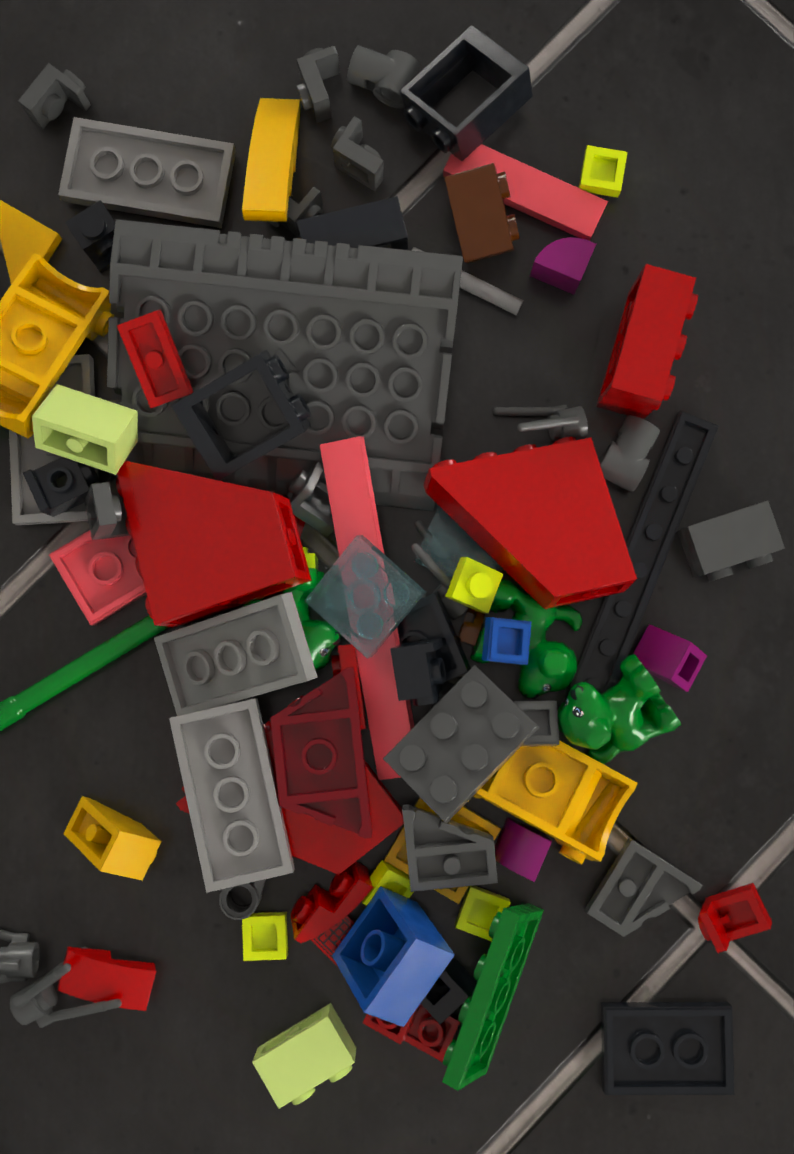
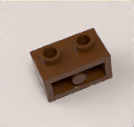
M491 163L444 177L464 262L470 263L514 251L513 241L519 240L520 235L515 214L506 215L503 199L511 196L505 171L497 173L495 164Z

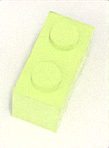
M56 384L32 415L35 448L115 475L138 442L137 410Z
M330 1003L259 1046L252 1063L278 1109L290 1102L293 1105L304 1102L315 1092L314 1087L327 1079L330 1082H336L346 1076L352 1070V1064L355 1063L356 1046Z

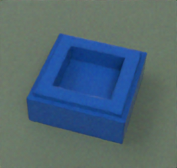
M485 617L482 661L528 665L532 621Z

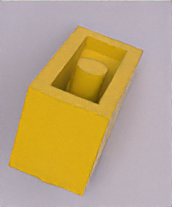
M85 796L81 797L63 833L99 871L142 881L150 864L154 861L157 850L162 842L143 824Z

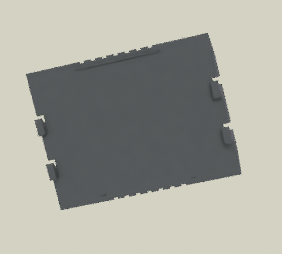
M116 219L110 262L109 303H116L117 312H123L124 318H109L107 387L114 388L115 394L122 395L121 401L110 400V402L138 411V442L125 461L216 480L171 408L173 404L187 396L150 408L116 326L161 309L194 392L267 350L271 357L277 355L281 359L289 374V378L285 380L293 395L299 393L310 409L311 417L307 419L311 425L304 433L219 481L265 491L275 490L276 494L288 495V492H290L288 488L301 469L308 472L317 461L322 463L320 444L361 436L365 440L376 505L434 511L435 501L425 493L424 482L429 468L440 462L443 435L430 434L431 428L443 429L452 359V353L439 352L440 346L453 347L463 256L358 245V248H351L350 244L337 243L336 246L328 245V242L315 240L314 244L306 243L307 239L293 238V241H285V237L278 236L266 239L263 238V235L250 234V237L242 236L241 232L228 231V234H220V230ZM257 369L201 401L234 457L290 426ZM323 470L319 478V481L326 485L325 474ZM109 473V476H117V474Z

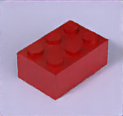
M645 264L628 292L596 407L645 419L653 410H659L663 400H669L676 376L670 375L674 359L679 360L681 358L687 340V335L681 334L685 319L690 320L692 318L698 301V295L692 293L696 277Z

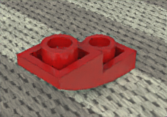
M356 861L341 874H336L331 882L329 892L315 884L307 896H301L297 900L290 916L294 940L302 944L321 935L343 920L364 900L373 888L366 866Z
M67 947L63 965L66 963L70 964L71 970L59 979L58 991L94 1003L120 999L122 1004L119 1008L147 1010L156 975L155 963L112 959L110 950Z
M421 1003L404 1027L366 1014L363 1024L401 1045L405 1041L443 1062L446 1050L455 1038L461 1023L458 1021L459 1016L452 1013L443 1023L439 1024Z

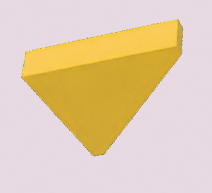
M0 200V240L12 284L34 252L41 255L48 262L63 238L57 232Z

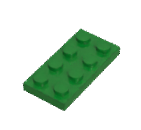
M530 903L503 908V911L498 912L491 923L489 937L493 939L487 955L483 954L476 965L474 979L478 982L473 996H469L465 1000L460 1010L458 1021L462 1023L458 1038L457 1040H452L443 1059V1065L447 1066L442 1082L457 1091L485 1075L488 1071L544 911Z

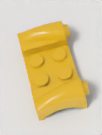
M35 252L0 300V426L27 439L34 434L32 415L49 395L85 338L87 337L93 341L98 335L104 337L108 333L109 318L114 317L110 313L109 290L103 287H88L67 278Z
M559 740V745L520 747L473 797L482 798L555 838L554 841L562 846L559 853L582 865L585 859L601 862L613 825L623 806L635 791L638 783Z

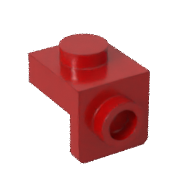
M754 883L706 897L698 916L699 927L704 938L707 941H712L718 953L727 951L730 941L769 930L772 926V920Z

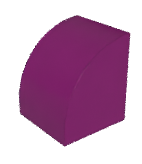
M576 237L562 238L550 243L536 257L530 277L574 295L596 243Z
M650 624L633 653L650 674L686 692L691 688L707 657L692 642Z
M507 816L494 845L496 861L509 870L535 882L552 841L545 833Z

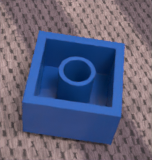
M380 886L332 957L364 1013L404 1027L455 954L418 902Z

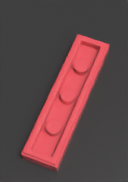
M483 144L478 146L463 161L451 153L443 170V177L494 163L497 173L504 171L506 173L511 197L503 199L505 205L573 236L591 240L606 208L607 200Z

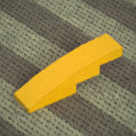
M260 98L246 169L242 204L244 220L287 222L289 196L292 193L293 172L296 171L300 99Z

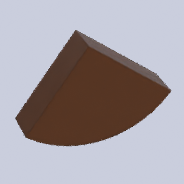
M471 608L467 609L457 636L460 642L475 646L485 613H480Z

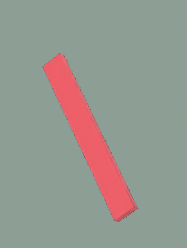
M358 436L320 444V451L378 780L401 778L383 758L414 727L410 699L402 701L398 699L390 649L400 645L365 440L364 437Z

